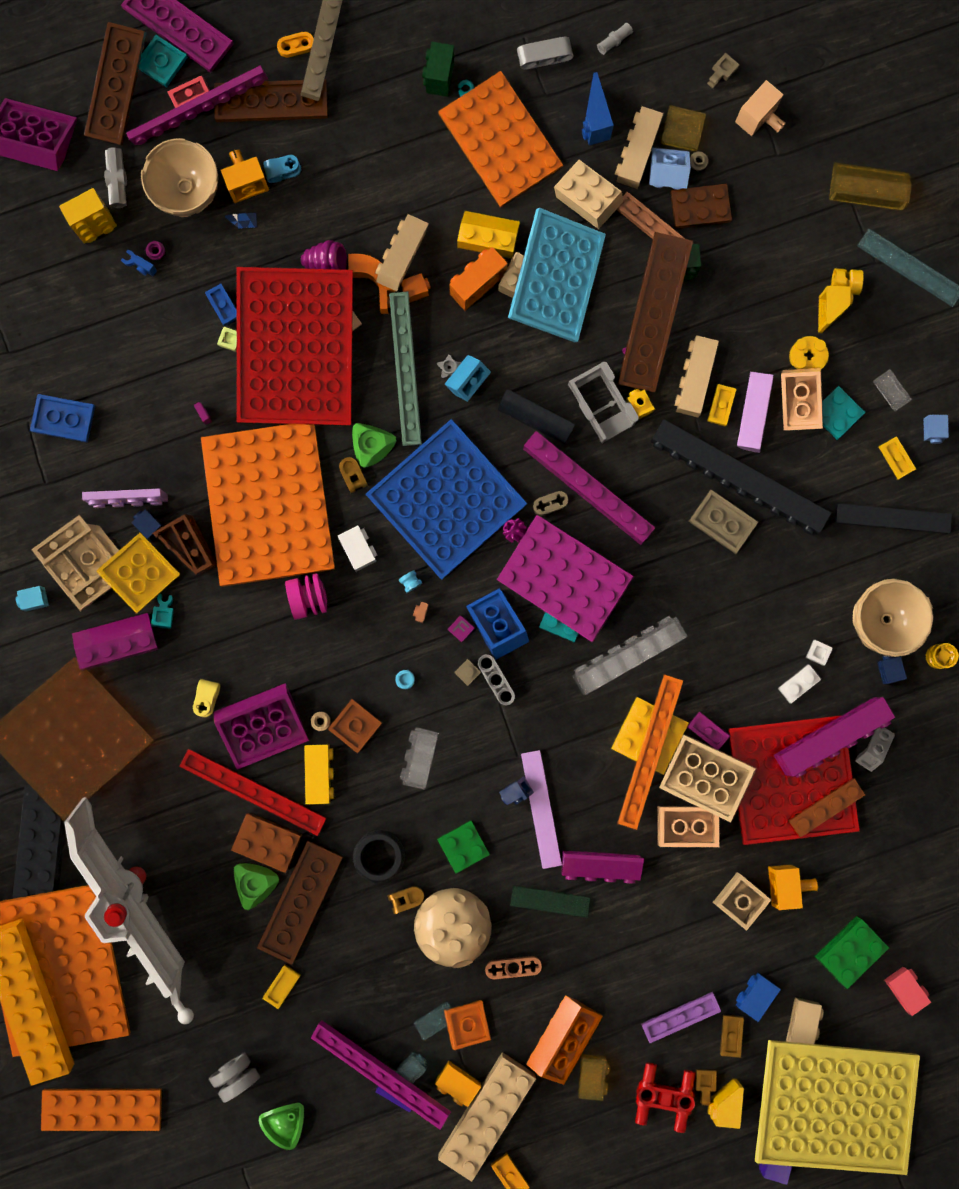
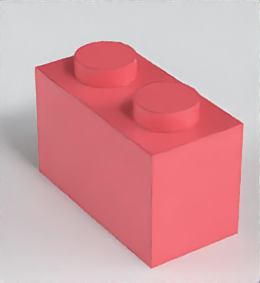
M201 75L167 92L175 108L210 91Z
M901 967L884 981L905 1011L913 1016L930 1004L931 1001L928 999L929 993L923 985L919 986L917 983L918 977L913 970Z

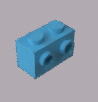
M467 355L446 381L445 385L454 395L468 402L491 371L480 360Z

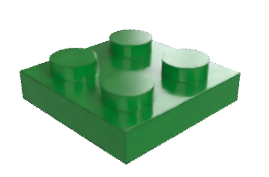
M471 820L437 839L455 873L490 855Z

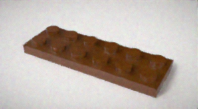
M111 22L107 23L84 136L123 145L146 37L145 31Z
M324 79L319 101L300 95L304 80L264 81L259 86L247 89L244 94H237L231 97L228 102L215 105V121L238 122L328 118L327 81ZM214 83V88L224 83Z
M309 840L307 841L257 949L291 965L294 963L343 856Z

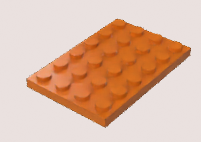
M501 71L438 112L500 208L563 167L558 156Z

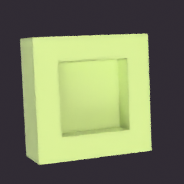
M223 327L217 345L236 352L237 331Z

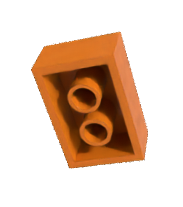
M493 247L489 250H483L478 256L479 259L475 262L471 261L466 265L465 271L461 275L456 274L450 280V295L464 311L499 282L507 270L508 263Z

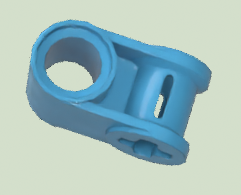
M294 155L268 159L263 162L267 182L269 183L296 177L301 172V165Z

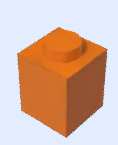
M422 273L404 279L401 283L403 292H409V303L429 296L428 289H431L427 278H423Z

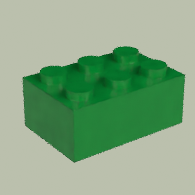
M856 916L815 958L843 987L848 989L889 947L861 918Z

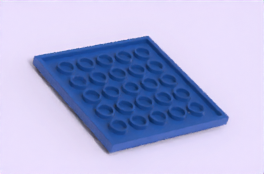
M452 419L366 493V496L441 580L527 505L524 499Z

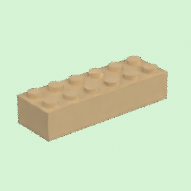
M502 1052L482 1083L480 1090L439 1152L438 1160L472 1182L536 1080L535 1073Z

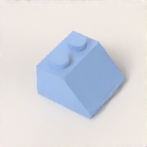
M652 148L649 185L657 188L666 186L677 190L687 189L691 168L689 151Z

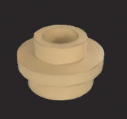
M317 712L311 718V725L317 731H324L330 725V717L325 712ZM319 718L324 719L323 725L318 724L317 720Z

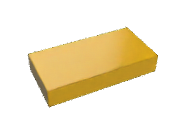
M284 964L262 999L279 1009L301 975Z

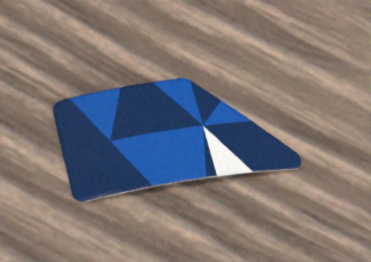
M256 213L225 216L238 228L257 227Z

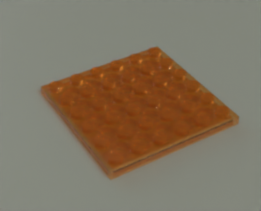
M75 657L0 720V754L63 821L69 817L82 798L86 797L89 800L154 742L88 670H80Z

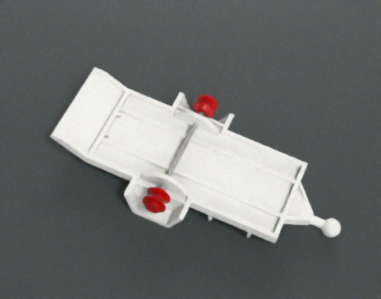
M84 797L64 823L70 858L96 895L95 900L85 914V919L102 943L127 941L131 947L127 957L136 954L149 974L146 985L154 982L165 998L170 996L172 1005L178 1011L179 1022L189 1024L194 1018L193 1011L185 1008L180 1001L181 975L185 961L146 905L149 897L147 894H143L142 886L146 880V872L141 867H132L129 870H125L121 865L123 861L122 856L118 861L96 830L92 805Z

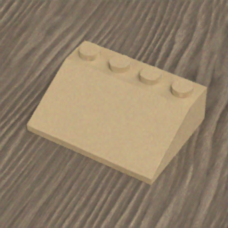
M683 735L659 788L731 822L757 768L688 735Z

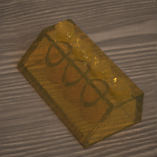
M834 163L829 200L904 210L909 204L911 193L909 173Z

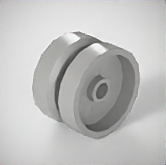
M246 1053L228 1061L209 1077V1081L214 1088L224 1085L218 1094L223 1103L238 1096L260 1078L256 1068H249L244 1071L251 1062Z

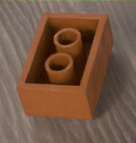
M247 813L231 851L286 873L289 870L303 834L252 813Z

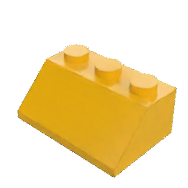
M465 211L460 225L457 248L482 252L493 247L501 257L512 259L520 222Z

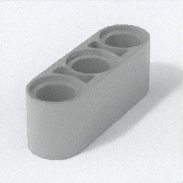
M569 37L529 43L517 48L521 69H531L566 62L573 58Z
M482 655L478 660L480 671L498 702L502 705H510L515 699L513 690L495 659L491 655ZM484 658H489L492 661V666L489 669L481 666V661ZM493 675L501 677L502 682L500 685L495 686L491 683ZM508 691L511 694L509 702L501 700L500 695L502 692Z

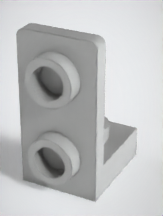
M886 728L875 729L868 747L857 756L856 762L872 772L883 763L895 734Z

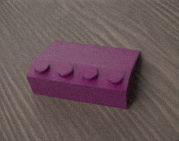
M5 98L0 105V156L58 171L65 159L77 117Z
M286 683L214 712V723L236 769L309 741Z

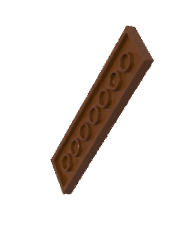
M658 232L654 233L618 384L652 392L656 391L693 240Z

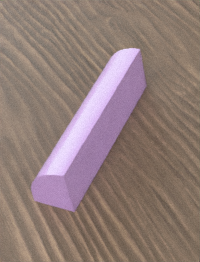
M750 372L737 446L741 449L760 453L773 375Z

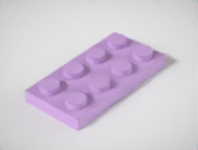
M161 489L82 492V500L92 505L93 508H105V505L109 504L112 507H124V504L143 506V503L162 505V502H168V494Z

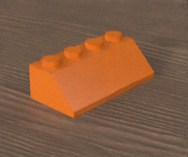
M565 996L526 1065L539 1076L564 1085L603 1016L581 1002Z

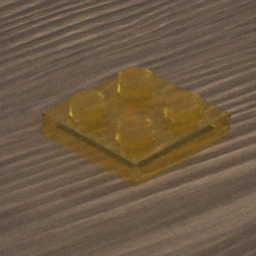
M670 105L661 144L697 152L706 114Z

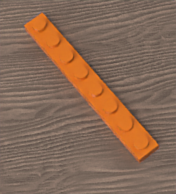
M667 675L663 676L619 816L618 824L636 830L638 828L683 680Z

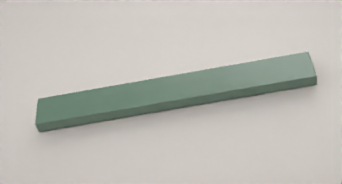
M409 292L389 293L403 446L422 445Z

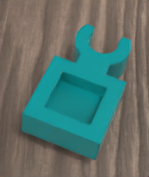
M159 594L157 600L160 606H154L151 626L171 629L174 610L169 608V606L173 603L172 595H169L168 601L163 602L162 594Z

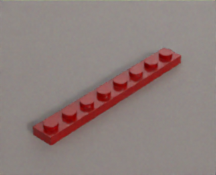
M191 749L187 750L179 766L316 836L319 835L327 819Z

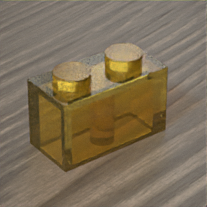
M581 1055L579 1099L603 1101V1096L607 1095L608 1083H605V1075H609L610 1065L606 1063L605 1056Z

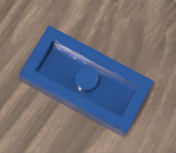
M222 284L205 292L224 327L237 320V310Z

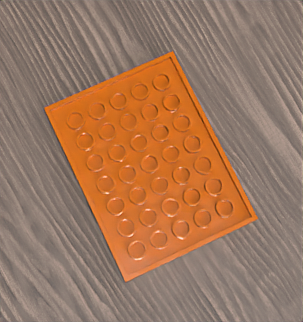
M287 424L201 437L221 587L335 570L315 424Z
M89 885L0 901V926L20 919L24 921L68 1047L129 1036L131 1033L112 942L102 943L85 919L87 910L96 898ZM2 1006L12 1056H20Z

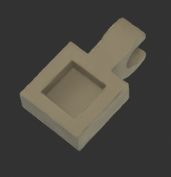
M725 53L713 66L712 70L715 73L709 78L710 81L707 84L714 88L721 78L727 81L738 69L739 64Z

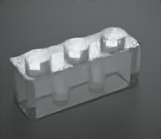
M418 727L415 728V731L411 730L409 742H412L410 750H406L404 759L408 761L406 769L402 768L400 779L403 780V785L426 789L439 732Z

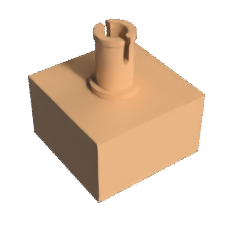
M766 80L741 107L735 122L751 136L765 122L778 133L786 124L774 114L783 94Z

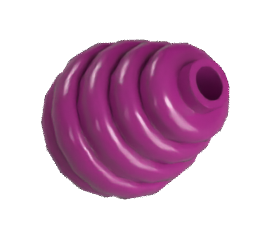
M333 240L321 242L312 246L311 249L305 250L304 254L301 255V264L305 269L346 270V250L340 242H334Z

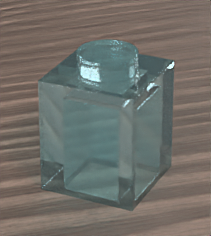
M413 1052L397 1067L396 1073L413 1084L427 1070V1061L420 1053L417 1055Z

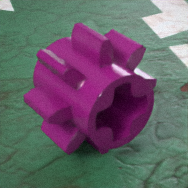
M519 518L516 521L511 519L505 523L503 534L511 543L514 540L519 542L525 535L527 527Z

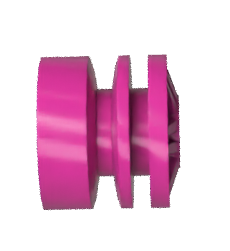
M318 573L313 574L314 583L312 584L309 576H305L304 586L301 585L298 578L285 581L287 597L294 620L308 617L307 608L310 607L314 615H317L318 605L322 613L327 612V595Z

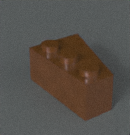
M184 514L152 533L195 574L203 575L217 567V560L192 515Z

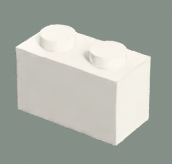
M356 526L338 535L355 571L376 562L374 557L377 556L373 545L368 546L366 540L369 537L364 528L360 530L359 526Z

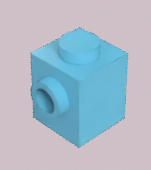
M37 586L17 591L16 603L23 611L49 606L45 587Z

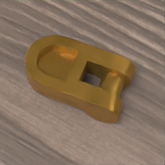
M351 457L344 458L340 462L339 468L350 493L355 492L357 488L368 486L357 461ZM357 475L359 480L351 482L350 478Z
M412 886L387 895L389 901H392L393 913L397 914L420 905L424 899L422 889ZM404 896L406 903L401 905L399 898Z

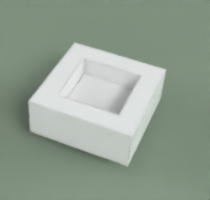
M813 640L806 658L825 666L832 647Z

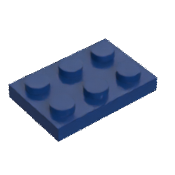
M38 394L30 431L88 443L95 405Z

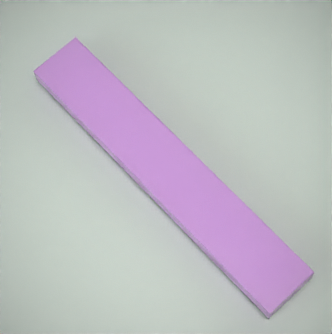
M540 750L522 753L525 778L534 791L529 796L542 868L561 866Z

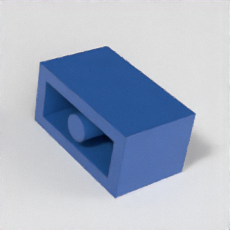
M757 973L756 976L752 975L747 983L749 986L745 992L742 991L738 995L736 1006L759 1022L781 989Z

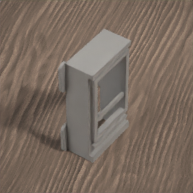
M607 362L600 363L568 383L569 388L579 402L582 412L590 421L601 443L634 426L639 419L631 403H625L614 384L615 376ZM601 376L614 401H610L609 404L592 413L578 388ZM617 403L621 412L598 424L594 415L610 406L613 407Z

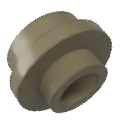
M703 152L693 153L690 157L691 168L696 171L706 168L708 164L706 154ZM697 158H700V159L702 160V162H701V163H697V162H696V159H697Z

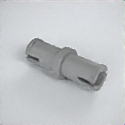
M625 23L615 32H610L606 39L597 44L599 52L604 55L614 46H619L623 39L633 33L630 24Z

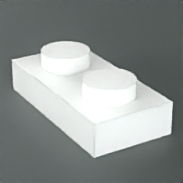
M806 665L778 689L788 702L792 703L821 679L810 665Z

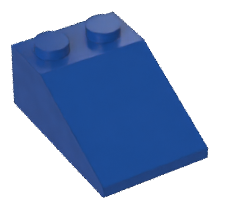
M597 72L593 74L586 117L583 122L584 128L582 129L583 138L588 141V145L610 140L614 126Z
M500 588L466 606L495 660L529 642L525 628Z

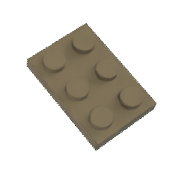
M713 490L708 492L688 521L735 554L758 523Z

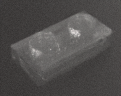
M890 369L873 381L894 412L912 400Z

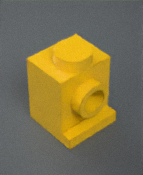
M636 389L629 393L630 397H627L626 402L631 403L639 419L653 413L655 408L652 406L645 389L642 391ZM638 399H642V400H643V404H642V405H639V404L637 403V400H638Z

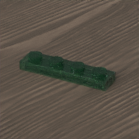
M513 885L510 906L588 917L590 897Z

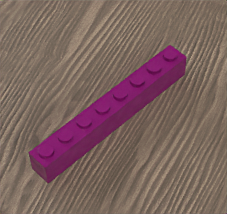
M537 431L524 445L523 450L640 545L655 529L653 525Z

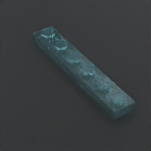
M868 229L857 246L950 306H954L959 299V285L874 231Z

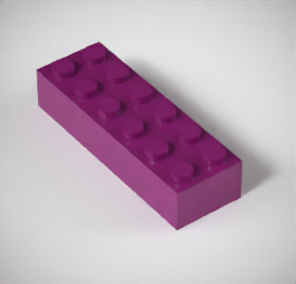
M883 697L871 698L774 754V757L786 776H796L798 778L807 773L805 769L812 766L815 768L824 763V758H833L841 753L840 749L856 745L858 743L857 739L862 737L865 739L874 734L873 730L887 727L891 724L890 720L894 719L895 716Z

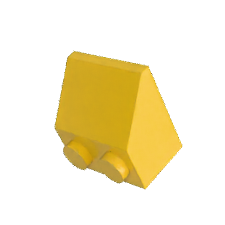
M827 286L819 295L818 333H823L852 304L853 293H850L849 286Z
M733 1078L712 1096L710 1106H708V1114H710L711 1119L718 1127L740 1129L744 1088L738 1079Z

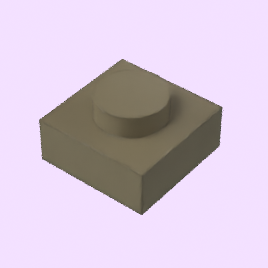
M467 659L454 673L468 686L481 672Z

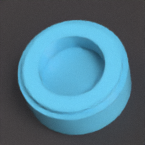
M402 670L396 675L395 681L398 687L409 689L414 685L415 677L412 672Z

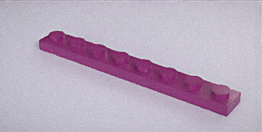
M260 65L126 134L134 145L144 144L147 142V139L153 136H160L165 130L178 127L181 122L194 119L197 114L203 111H210L215 105L228 102L231 97L237 94H244L247 89L263 84L268 77Z
M321 1020L318 1023L311 1039L441 1130L451 1113L450 1110Z

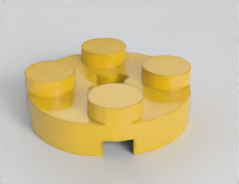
M806 336L797 340L789 354L790 363L796 369L821 368L822 370L829 357L826 343L813 336ZM808 351L814 355L811 360L804 356Z

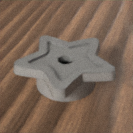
M448 355L443 362L437 363L442 369V378L451 376L461 364V362L454 361L451 355Z

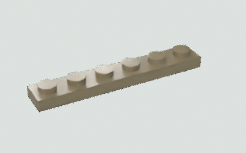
M322 0L301 96L316 101L320 99L342 0Z

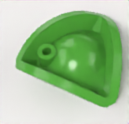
M356 423L353 426L354 451L357 461L362 467H369L381 461L396 443V437L393 434L380 428Z
M242 863L234 867L237 892L240 902L246 910L254 908L265 900L279 882L277 874L263 866Z
M294 1103L261 1114L258 1121L267 1138L280 1148L286 1150L294 1149L302 1131L304 1106L301 1103Z

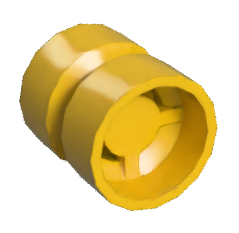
M835 268L832 274L831 286H849L850 293L860 295L863 286V271L850 270L847 272L846 269Z
M949 643L933 645L926 652L927 663L934 669L950 668L958 661V651Z

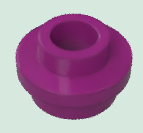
M152 241L146 247V254L152 260H159L164 256L165 248L162 243ZM154 249H159L157 254H153Z

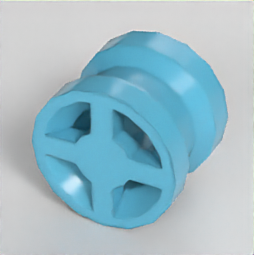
M415 570L399 579V582L405 586L406 593L411 592L422 584V581L417 579Z

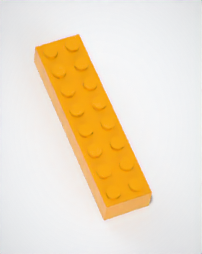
M23 919L1 925L0 1001L32 1086L69 1074L74 1066V1061Z

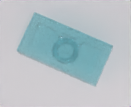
M448 1002L443 1003L413 1022L422 1040H426L447 1026L444 1010L451 1009Z

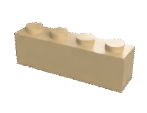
M643 106L640 113L636 112L633 123L636 124L634 130L630 129L627 140L630 141L628 147L624 146L621 158H624L623 163H618L615 175H618V183L638 189L663 113Z
M409 214L405 221H400L397 228L399 233L398 235H393L390 242L392 247L391 249H386L383 256L384 262L383 264L379 263L375 274H378L377 283L398 291L426 234L429 223Z
M697 335L694 341H690L688 352H691L690 358L685 360L683 369L686 370L685 377H681L679 388H682L681 394L677 395L674 405L678 406L676 412L694 417L700 416L719 341Z
M795 997L786 1042L815 1044V1040H818L820 1033L818 1028L819 1020H822L824 1013L822 1005L818 1002Z

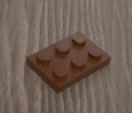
M727 184L671 190L670 192L675 229L729 223L732 221Z

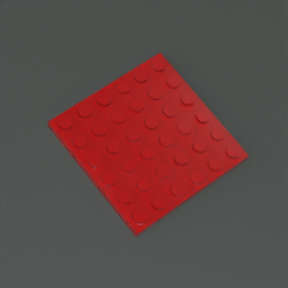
M840 716L728 729L731 756L757 768L738 807L743 845L859 831L856 802L802 837L797 835L788 821L852 779L849 749L847 747L840 749L841 753L833 758H824V763L805 769L807 773L798 778L796 776H786L774 757V754Z

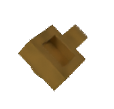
M696 1069L695 1089L696 1091H701L700 1103L702 1105L710 1106V1091H716V1070Z

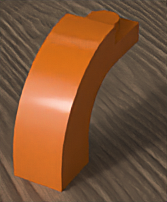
M348 254L349 270H353V278H368L376 283L380 293L381 314H388V308H391L390 296L388 295L389 293H395V290L376 282L378 274H375L381 262L364 254Z

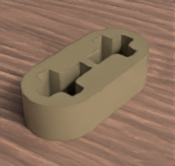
M562 491L543 496L534 502L533 510L540 516L561 510L566 507L568 496ZM558 495L560 498L564 497L565 499L562 502L563 505L559 503L552 504V501H555ZM539 502H542V504L549 503V506L545 507V511L537 510L536 507L539 506Z

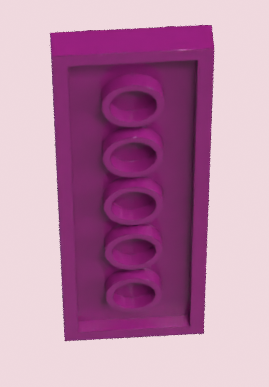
M124 0L121 4L125 11L177 49L187 54L188 57L210 73L233 45L231 39L177 0Z

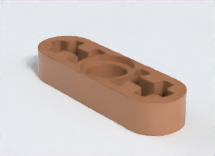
M535 956L489 961L486 964L485 972L490 979L537 975L541 971L542 964L539 958ZM521 961H524V965H530V961H534L538 966L535 967L534 971L527 967L525 968L526 972H522ZM512 962L519 965V970L516 973L508 971V965ZM501 963H505L506 974H502L503 970H498L495 975L488 971V969L492 968L493 964L496 965V968H502Z

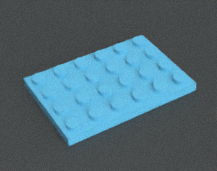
M542 208L536 209L508 318L572 342H578L606 234Z

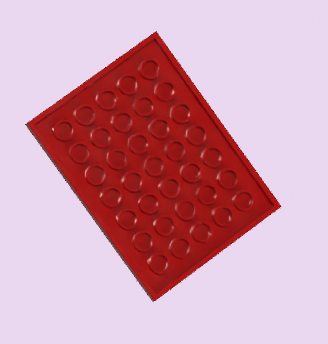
M237 267V422L352 425L353 270Z

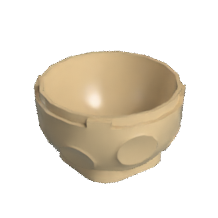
M886 579L867 588L859 598L853 610V625L862 643L867 648L885 656H905L915 652L927 640L932 628L933 607L929 598L926 597L922 590L910 582ZM884 616L889 618L888 623L884 622Z

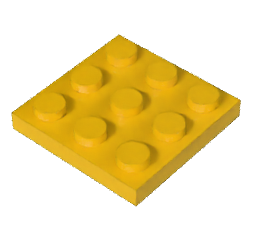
M141 533L136 535L96 571L136 613L142 610L180 575Z
M636 697L611 749L637 761L654 705ZM672 715L655 770L663 775L689 724Z

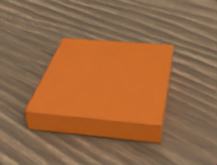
M482 1000L444 1010L452 1050L491 1040Z

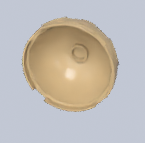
M182 138L170 139L154 147L145 158L146 162L143 170H141L142 186L148 199L163 212L174 216L188 217L201 212L213 201L218 188V172L212 156L202 145Z
M459 888L444 889L430 895L418 909L414 921L416 942L421 951L436 964L446 967L460 968L471 964L483 953L491 936L492 925L486 905L471 892Z

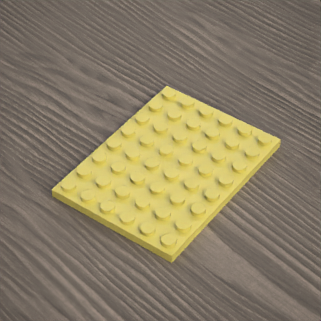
M768 1040L755 1162L759 1164L907 1175L920 1055Z

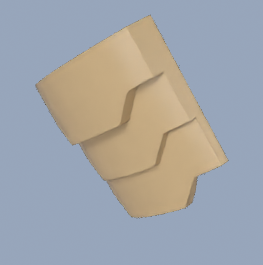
M80 515L32 549L39 561L80 612L112 588L96 571L119 550L100 526L86 524Z

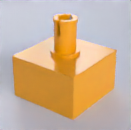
M235 150L237 158H235L233 151L229 153L233 165L222 169L221 173L234 203L269 191L257 157L244 161L240 150Z
M793 865L768 866L771 905L778 910L803 908L801 892L818 890L816 878L800 880L799 868Z

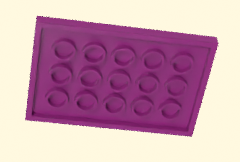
M536 515L497 580L589 641L594 642L635 576L541 516Z

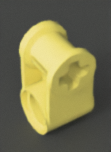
M200 679L193 705V711L196 715L209 717L213 713L220 691V683ZM200 706H206L207 710L202 712Z

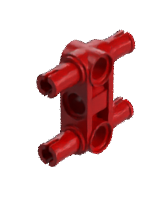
M646 1062L643 1080H640L639 1086L636 1089V1104L638 1108L635 1123L647 1125L649 1108L654 1107L676 1112L674 1131L685 1133L688 1116L692 1114L695 1106L693 1086L696 1073L684 1070L682 1086L679 1088L656 1084L654 1080L657 1065ZM650 1090L651 1094L649 1097L643 1098L641 1096L642 1092ZM682 1098H689V1103L681 1105L680 1101Z

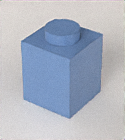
M928 415L923 418L924 441H930L931 444H940L943 440L949 438L948 415Z

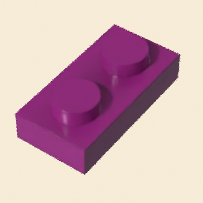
M700 711L687 726L717 750L730 737L726 731Z

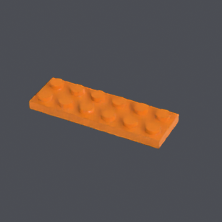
M43 1089L41 1131H160L162 1089Z

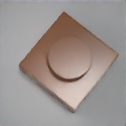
M421 602L420 606L416 605L413 614L416 617L415 621L424 622L429 604Z

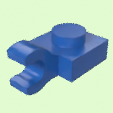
M130 250L126 251L131 256V259L127 261L122 258L121 261L124 265H136V270L146 276L148 273L154 276L157 270L153 264L138 255L136 256Z

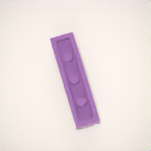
M713 992L643 1022L641 1025L649 1043H652L721 1012Z

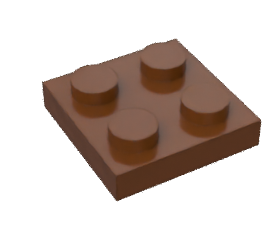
M351 699L328 730L355 752L359 753L382 722Z

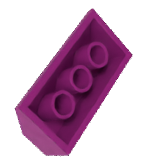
M148 613L72 633L77 661L82 671L158 650Z
M563 850L561 874L566 876L565 879L577 880V877H585L586 881H597V878H604L605 882H616V879H624V883H635L636 880H641L644 858L640 855Z

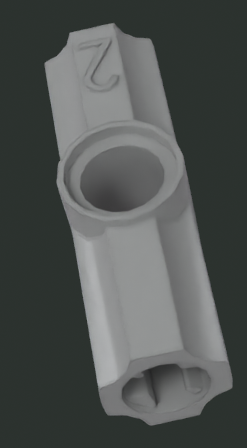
M108 148L105 150L106 170L104 176L106 186L108 187L109 205L114 208H123L127 206L125 191L127 176L123 165V153L121 149Z

